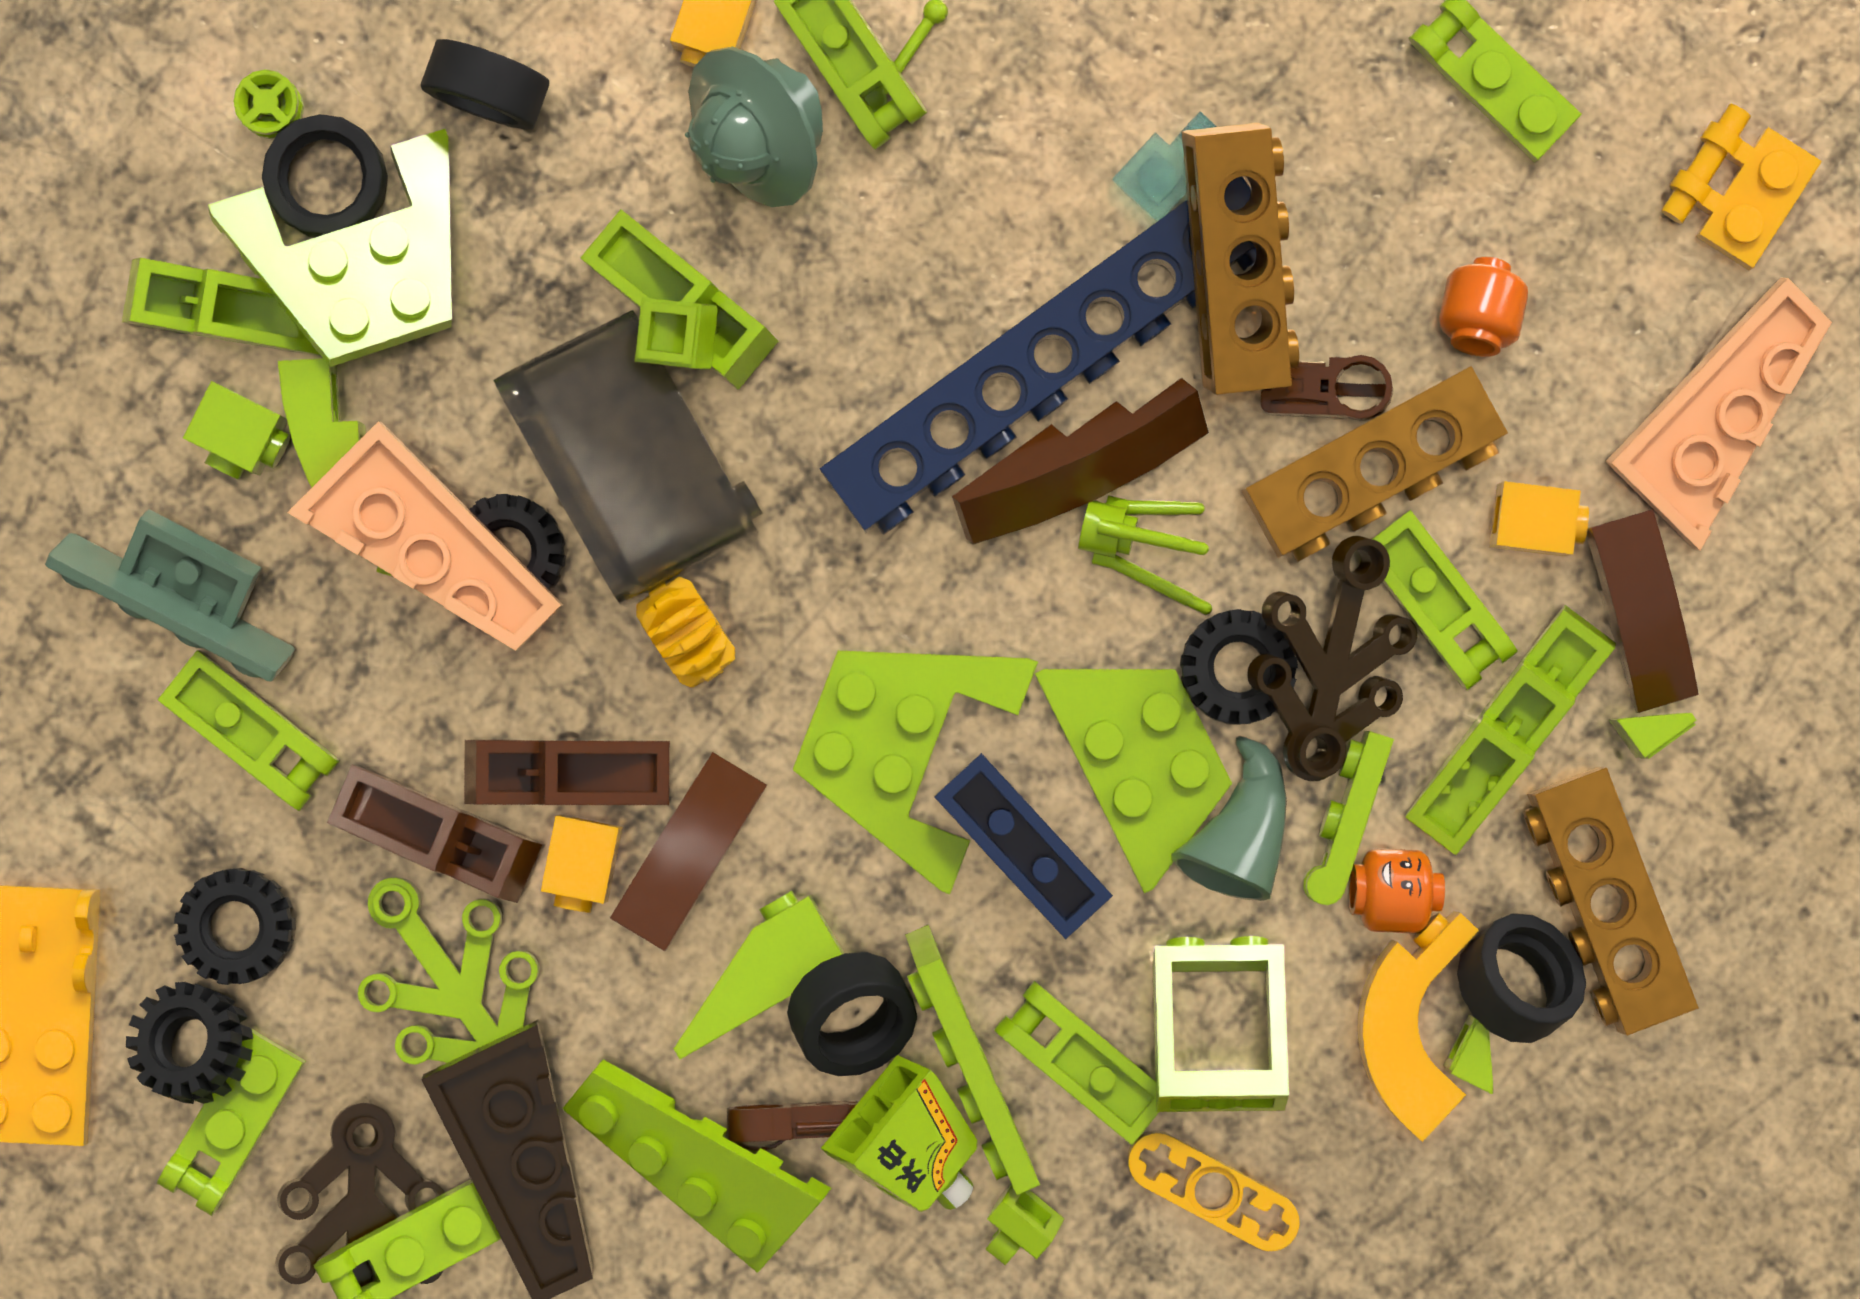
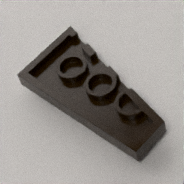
M539 1019L423 1074L421 1080L531 1299H551L593 1279L594 1269Z

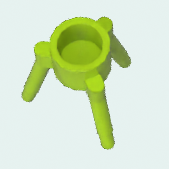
M1109 495L1106 503L1098 501L1088 503L1078 549L1094 553L1092 564L1114 569L1202 614L1207 615L1212 612V605L1117 555V552L1129 555L1133 541L1181 552L1185 551L1199 555L1207 554L1209 547L1204 542L1137 527L1138 518L1127 515H1201L1205 511L1202 503L1126 500Z

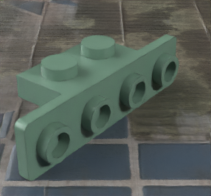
M150 509L140 517L123 558L77 534L69 533L49 553L46 560V567L61 574L62 578L70 585L80 589L92 590L117 603L126 614L139 619H148L173 632L184 644L195 648H204L224 658L244 675L273 681L287 665L294 653L295 648L292 645L240 619L262 567Z

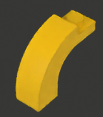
M1453 911L1447 918L1439 912L1435 914L1425 929L1417 933L1413 938V941L1420 947L1412 955L1398 942L1391 940L1380 953L1365 981L1358 1010L1357 1032L1359 1049L1368 1079L1386 1108L1422 1142L1466 1096L1430 1060L1423 1048L1418 1029L1419 1007L1426 989L1434 978L1479 931L1465 916L1457 911Z

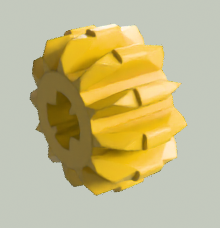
M679 576L668 583L663 582L648 592L649 595L636 604V617L681 684L693 688L704 681L709 682L724 672L723 669L735 660V647L690 580Z

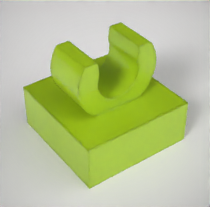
M1011 1183L1000 1195L987 1218L998 1229L992 1236L993 1240L985 1249L1004 1265L1010 1261L1020 1247L1037 1260L1052 1243L1065 1218L1030 1190L1016 1195Z

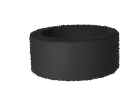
M449 39L436 40L421 81V89L424 92L450 106L489 121L523 130L534 129L549 88L548 78L524 64L489 50Z
M322 114L295 120L279 132L265 154L262 171V182L266 197L281 220L304 235L315 238L374 219L385 200L388 181L383 154L363 129L343 117ZM320 140L337 141L350 148L359 159L363 173L361 190L354 202L344 210L329 215L311 213L301 207L291 195L287 180L289 165L296 153L307 144Z
M1512 913L1495 920L1473 938L1460 954L1457 977L1463 1000L1473 1017L1488 1031L1510 1042L1533 1043L1549 1036L1572 1018L1584 1001L1586 978L1582 960L1568 938L1554 925L1534 915ZM1497 949L1509 950L1523 957L1536 970L1544 984L1547 998L1546 1008L1535 1007L1522 1001L1508 988L1499 972L1496 958Z
M868 952L844 953L820 963L803 976L791 993L787 1010L791 1030L805 1058L817 1070L838 1077L861 1075L882 1067L905 1047L913 1035L917 1020L913 997L899 971L886 958ZM864 996H880L884 998L883 1003L875 1014L860 1026L844 1032L826 1033L820 1031L828 1016L844 1003Z

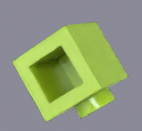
M211 381L183 439L209 451L204 462L205 464L239 480L244 469L261 476L266 465L274 469L282 458L291 435L283 431L287 424V418Z

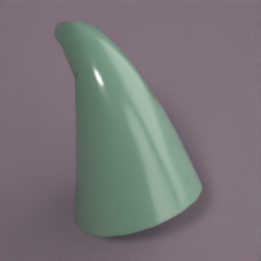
M1238 736L1236 738V745L1245 760L1243 779L1237 784L1220 814L1212 818L1200 832L1173 852L1171 860L1189 878L1207 889L1229 897L1264 901L1271 899L1285 831L1287 797L1282 767L1269 748L1257 741Z

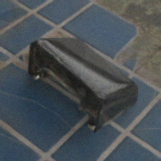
M633 309L493 379L501 397L619 604L625 607L649 595L648 592L663 582L668 583L679 576H683L759 533L752 519L763 514L745 481L735 486L731 484L665 366L635 362L639 319Z

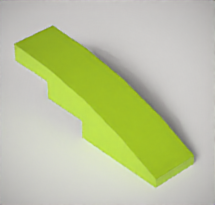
M1564 605L1406 813L1405 818L1454 855H1457L1534 759L1535 752L1574 705L1577 695L1613 652L1616 642L1568 606Z

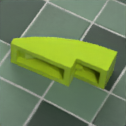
M620 209L580 257L639 308L641 307L642 297L716 305L718 313L711 368L738 390L779 342L765 326L722 293L710 280L622 209Z
M146 258L132 259L122 316L123 323L320 356L282 309L279 300L262 279L213 269L203 270Z
M323 358L278 361L282 403L292 442L312 488L366 434L365 424L359 421L340 422L337 365L329 367Z

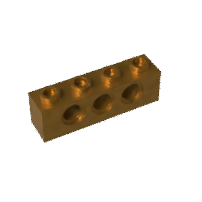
M1259 123L1182 131L1203 387L1219 395L1292 386L1291 368H1298L1299 345L1295 331L1293 329L1287 330L1286 305L1293 304L1294 282L1290 267L1282 266L1280 241L1288 240L1289 218L1285 203L1283 201L1277 202L1275 176H1282L1284 172V155L1279 137L1272 138V129ZM1245 176L1251 185V197L1244 207L1238 210H1229L1224 200L1225 189L1233 179ZM1251 241L1257 253L1253 267L1243 274H1234L1230 267L1231 252L1238 244ZM1248 306H1258L1262 316L1259 329L1252 336L1239 338L1235 331L1237 315Z
M1470 366L1250 485L1242 493L1276 556L1279 558L1292 551L1295 559L1299 562L1330 545L1331 543L1326 532L1348 521L1354 532L1386 515L1387 512L1381 502L1404 490L1409 501L1443 484L1438 471L1460 460L1465 471L1500 453L1494 441L1508 434L1474 369ZM1428 420L1437 421L1447 429L1450 442L1447 450L1442 455H1430L1420 448L1417 442V430L1422 422ZM1381 451L1392 460L1394 473L1387 485H1372L1362 476L1360 463L1367 452ZM1324 481L1336 490L1338 504L1331 515L1325 517L1317 516L1307 509L1304 502V492L1311 482Z
M1597 767L1528 793L1527 796L1532 808L1523 811L1524 819L1537 847L1543 844L1547 845L1555 868L1546 871L1547 879L1558 905L1561 907L1569 903L1577 928L1569 930V936L1574 949L1582 960L1583 966L1592 963L1600 988L1592 990V996L1603 1024L1609 1026L1615 1023L1617 1031L1628 1036L1699 1009L1607 767ZM1587 824L1596 831L1599 837V848L1596 854L1589 860L1578 861L1569 852L1568 838L1576 827ZM1611 884L1619 891L1622 898V906L1614 918L1601 921L1592 912L1591 898L1599 887ZM1636 945L1644 955V968L1636 978L1624 981L1615 972L1614 958L1617 952L1624 946Z

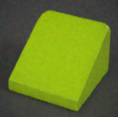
M642 297L635 362L710 369L713 359L718 313L717 306Z
M1674 713L1610 719L1609 721L1635 758L1650 759L1695 726L1694 722L1697 720L1692 713Z
M1468 1015L1443 1065L1445 1066L1444 1070L1493 1094L1489 1031L1473 1015Z

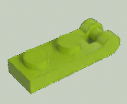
M852 0L773 1L865 139L875 150L890 140L889 132L904 121L908 120L913 124L927 114V110L921 100L906 82ZM883 84L892 100L874 112L864 97Z
M1444 0L1440 5L1442 13L1429 26L1421 24L1409 37V41L1423 57L1536 163L1582 114L1493 30L1468 1ZM1459 31L1474 43L1460 58L1447 46V43Z
M1411 510L1407 511L1372 538L1386 548L1390 558L1389 571L1383 583L1465 690L1468 691L1482 680L1480 673L1496 660L1503 664L1518 652L1501 626ZM1472 624L1482 640L1464 653L1453 638Z
M197 650L158 698L160 703L298 811L311 798L308 790L321 774L328 776L339 762L331 752L310 738L201 650ZM286 747H289L301 757L288 775L273 765Z
M1364 731L1361 742L1350 739L1348 743L1346 757L1339 770V776L1348 778L1341 803L1330 800L1319 832V837L1329 841L1321 865L1309 869L1304 875L1302 882L1305 895L1318 904H1334L1341 899L1345 892L1391 751L1393 738L1371 731Z
M1033 981L1022 995L1026 999L1024 1004L1012 1018L1005 1015L994 1031L1128 1143L1133 1145L1159 1114V1112H1156V1081L1036 981ZM1047 1016L1060 1027V1030L1044 1047L1031 1034Z
M253 1029V1039L242 1041L243 1047L253 1050L251 1061L239 1058L236 1067L246 1071L241 1081L228 1078L226 1082L232 1090L225 1096L212 1092L214 1101L203 1105L157 1181V1184L172 1193L179 1189L198 1200L195 1207L210 1216L214 1215L306 1062ZM200 1152L221 1163L212 1178L192 1167Z
M470 1179L325 1256L314 1264V1268L322 1283H330L337 1299H391L499 1241L501 1237L476 1187ZM368 1261L376 1280L360 1287L352 1270L363 1262Z

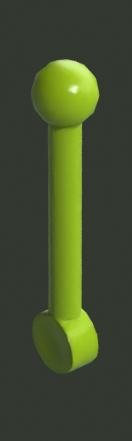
M930 0L925 4L923 20L894 61L900 73L903 72L934 24H939L946 19L948 8L943 1ZM882 84L865 96L864 99L875 112L888 103L886 96L888 92Z

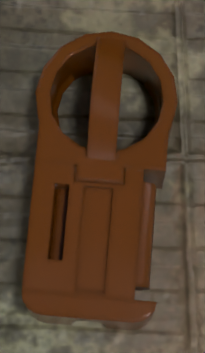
M1364 355L1348 358L1329 357V367H1326V362H1299L1298 368H1291L1292 386L1262 389L1261 407L1266 414L1272 416L1342 417L1357 421L1371 420L1382 414L1391 403L1393 395L1392 378L1384 364L1373 357ZM1362 364L1380 371L1386 384L1339 383L1338 379L1348 368ZM1337 395L1384 398L1379 405L1376 404L1370 409L1359 411L1341 404Z
M830 1101L727 1108L728 1140L744 1149L759 1151L760 1148L763 1150L776 1148L786 1140L830 1137L858 1102ZM777 1141V1142H775V1143H773V1144H769V1145H765V1146H761V1147H759V1146H752V1145H746V1144L743 1143V1142Z

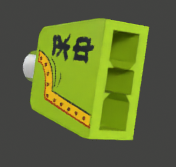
M899 1055L893 1059L821 1147L828 1156L886 1195L919 1212L928 1210L936 1199L945 1209L952 1210L958 1208L968 1200L973 1190V1182L960 1169L977 1150L975 1135L932 1070Z

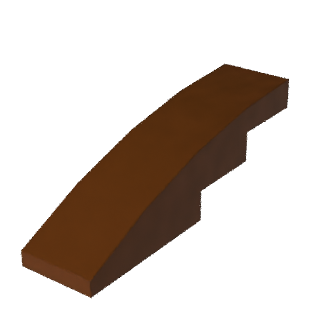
M1180 378L1134 413H1131L1116 401L1069 436H1065L1051 424L952 496L966 539L972 544H977L1037 525L1092 502L1155 469L1209 433L1198 391L1183 378Z

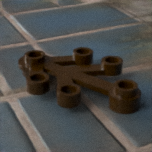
M1351 536L1344 539L1333 553L1332 567L1339 582L1323 648L1306 620V606L1301 598L1290 593L1278 591L1269 595L1262 606L1264 622L1270 628L1283 633L1314 688L1309 712L1290 684L1292 671L1290 665L1284 659L1270 654H1262L1254 658L1248 667L1247 677L1249 684L1255 690L1269 696L1288 730L1283 745L1284 761L1288 769L1295 776L1307 781H1320L1335 774L1343 765L1346 757L1345 743L1379 717L1392 716L1399 710L1403 701V693L1399 684L1381 676H1373L1361 685L1359 701L1336 716L1340 695L1392 656L1408 653L1417 641V629L1410 619L1395 614H1387L1376 622L1373 629V637L1350 654L1364 591L1379 586L1386 578L1390 567V558L1386 548L1380 542L1363 536ZM1358 550L1361 556L1360 564L1354 571H1350L1351 557ZM1288 601L1291 608L1290 615L1287 620L1280 623L1278 610L1283 603ZM1399 624L1401 627L1400 639L1391 645L1389 641L1390 631L1395 625ZM1274 664L1276 668L1275 679L1269 685H1265L1263 674L1268 666ZM1385 686L1387 690L1386 700L1377 707L1375 704L1376 692ZM1313 738H1316L1317 750L1313 756L1306 758L1308 744Z
M355 1103L344 1108L336 1116L331 1126L332 1147L299 1179L286 1182L278 1192V1206L285 1215L295 1220L306 1219L313 1215L318 1207V1194L348 1168V1193L297 1243L286 1245L277 1254L275 1261L276 1270L285 1281L291 1284H303L309 1281L316 1272L314 1264L345 1233L346 1245L397 1218L375 1195V1167L405 1194V1205L409 1212L416 1208L415 1196L421 1189H433L436 1197L445 1193L438 1184L423 1179L393 1148L395 1127L392 1119L382 1108L374 1104ZM361 1124H370L375 1131L374 1140L366 1147H358L353 1141V1132ZM296 1188H304L309 1194L307 1206L300 1211H292L287 1205L288 1194ZM296 1252L304 1253L307 1258L306 1269L299 1275H289L285 1270V1261L288 1256ZM368 1261L363 1262L352 1270L360 1287L372 1282V1269ZM443 1271L420 1283L429 1284L436 1281Z

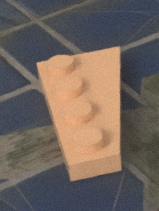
M1781 277L1605 462L1693 549L1701 551L1712 532L1709 528L1724 503L1728 504L1741 481L1738 479L1756 446L1761 447L1773 426L1770 423L1786 394L1792 393L1832 322L1789 278Z
M378 421L287 512L303 523L332 538L336 543L356 555H360L390 573L391 576L409 587L418 590L443 605L447 610L515 651L563 605L382 422Z

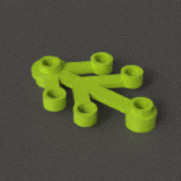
M392 877L380 881L373 887L368 897V910L371 917L382 927L396 928L438 989L395 982L387 974L375 973L367 976L359 985L358 999L361 1005L371 1012H383L389 1008H397L461 1019L476 1040L433 1036L432 1032L425 1026L411 1025L403 1029L395 1041L396 1053L402 1061L413 1065L423 1063L426 1060L448 1063L524 1027L530 986L537 980L539 975L538 961L531 953L522 950L514 951L505 956L500 964L499 974L506 988L498 1025L482 1004L493 934L500 928L502 923V912L495 902L489 899H477L465 907L462 914V923L467 931L461 972H459L418 915L421 908V895L412 882L405 878ZM389 891H396L401 894L405 902L403 911L397 916L387 914L382 908V898ZM478 906L488 907L494 915V922L488 930L476 929L471 922V913ZM514 958H523L530 964L531 975L525 982H516L508 974V965ZM372 981H382L388 986L390 996L385 1004L377 1005L369 1000L367 988ZM409 1033H419L426 1039L427 1049L423 1055L414 1057L406 1052L404 1040Z

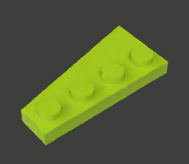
M929 924L905 934L918 970L908 975L907 978L921 1010L925 1011L934 1007L943 1028L932 1032L946 1067L949 1068L959 1063L967 1085L957 1088V1091L971 1123L974 1124L984 1120L992 1140L982 1144V1148L996 1180L1008 1176L1016 1195L1039 1186L1040 1183L1001 1090L999 1086L997 1087L978 1037L971 1028L969 1018L952 977L946 971Z
M604 1059L562 1108L757 1273L831 1190V1187L813 1177L806 1184L781 1170L784 1161L762 1148L756 1154H753L724 1137L727 1129L709 1118L704 1117L703 1120H693L675 1110V1100Z

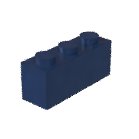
M982 753L934 796L1065 940L1113 896Z

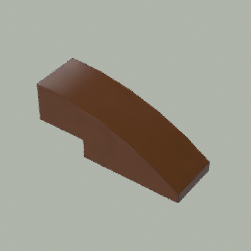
M1651 509L1588 528L1586 536L1603 591H1600L1601 599L1614 642H1616L1617 652L1636 713L1699 695L1685 625L1654 510Z
M465 740L464 804L669 805L670 741Z
M712 752L632 880L610 919L666 951L698 898L705 890L767 787V784Z
M353 764L327 821L332 826L425 868L448 875L496 898L518 903L542 844L493 822Z

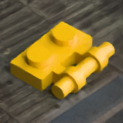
M1730 103L1718 123L1711 121L1700 137L1704 144L1687 171L1680 169L1669 185L1673 192L1661 212L1671 220L1683 224L1694 206L1701 209L1709 216L1696 237L1747 270H1751L1822 161L1769 127L1762 132L1753 147L1750 146L1739 135L1747 125L1751 115L1739 106ZM1726 158L1740 168L1723 195H1721L1708 184Z

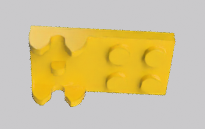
M0 885V1142L84 1146L88 1144L101 890Z

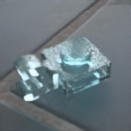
M1200 111L1182 131L1215 128L1217 126ZM1182 131L1170 145L1155 132L1112 179L1113 183L1156 222L1166 216L1187 194Z

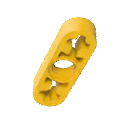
M1163 1131L1146 1132L1140 1135L1136 1142L1131 1145L1128 1152V1167L1135 1181L1142 1187L1264 1251L1281 1250L1295 1239L1299 1230V1215L1292 1202L1283 1194ZM1160 1143L1169 1147L1167 1152L1168 1159L1183 1169L1186 1167L1187 1157L1200 1161L1188 1173L1182 1195L1170 1190L1179 1181L1177 1177L1162 1170H1159L1154 1178L1144 1174L1147 1165L1139 1158L1144 1148L1155 1151ZM1220 1173L1227 1177L1231 1183V1197L1220 1208H1205L1195 1198L1196 1183L1205 1174ZM1244 1187H1249L1256 1191L1248 1199V1203L1262 1211H1269L1273 1204L1282 1207L1279 1216L1286 1223V1228L1282 1233L1271 1230L1266 1238L1259 1236L1260 1225L1258 1222L1242 1212L1238 1225L1227 1220L1239 1208Z

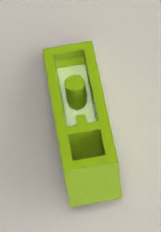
M790 891L759 909L765 921L759 923L751 930L674 1047V1051L680 1060L790 997L804 975L823 961L844 954L811 895L798 901L793 891Z

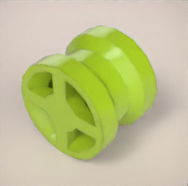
M266 69L252 72L242 79L235 90L233 102L236 115L244 126L261 138L273 140L279 132L295 120L302 119L304 111L302 96L295 85L279 72ZM283 93L284 95L280 98L281 105L279 108V97ZM271 114L273 115V116H262V117L258 120V118H259L261 115H271Z

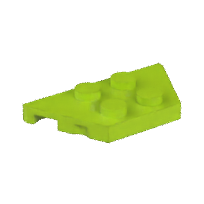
M1043 669L1035 673L1143 893L1153 890L1172 865L1171 854L1193 837L1232 785L1176 670Z

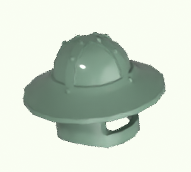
M733 46L707 52L694 66L688 90L692 120L688 132L685 133V137L688 138L690 148L695 153L696 160L702 165V170L710 177L712 183H730L751 200L769 207L788 206L797 203L812 188L818 165L816 148L821 143L823 132L822 109L818 91L805 74L791 69L781 63L778 58L763 61L759 56Z

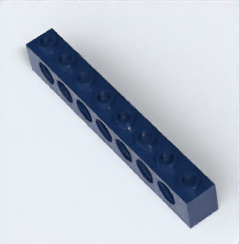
M1243 177L1233 179L1227 185L1224 193V200L1228 209L1238 210L1244 207L1251 197V188ZM1187 200L819 468L865 533L875 526L879 528L883 535L895 528L914 513L908 502L928 488L936 497L966 475L959 465L980 450L987 460L1017 438L1011 427L1024 417L1032 413L1039 422L1069 400L1062 391L1065 387L1082 375L1091 384L1120 362L1114 352L1131 339L1135 338L1139 345L1143 346L1171 325L1165 314L1184 300L1187 301L1192 309L1196 307L1192 249L1189 243L1190 225ZM1251 241L1242 242L1233 249L1230 255V267L1237 262L1242 270L1246 271L1254 265L1257 253ZM1149 264L1162 265L1170 271L1173 277V289L1162 297L1149 296L1141 290L1138 284V272ZM1100 301L1114 304L1122 315V326L1119 330L1110 335L1097 334L1091 330L1086 321V311L1091 305ZM1047 339H1057L1065 343L1071 353V362L1068 367L1057 373H1049L1042 370L1034 358V350L1039 343ZM1004 376L1016 383L1019 388L1020 398L1015 406L1008 410L998 411L986 404L983 399L982 390L990 379ZM955 414L966 422L969 433L962 445L948 449L939 446L933 440L931 427L933 422L941 415ZM902 451L908 453L916 462V475L910 483L904 486L889 485L880 476V463L891 452Z

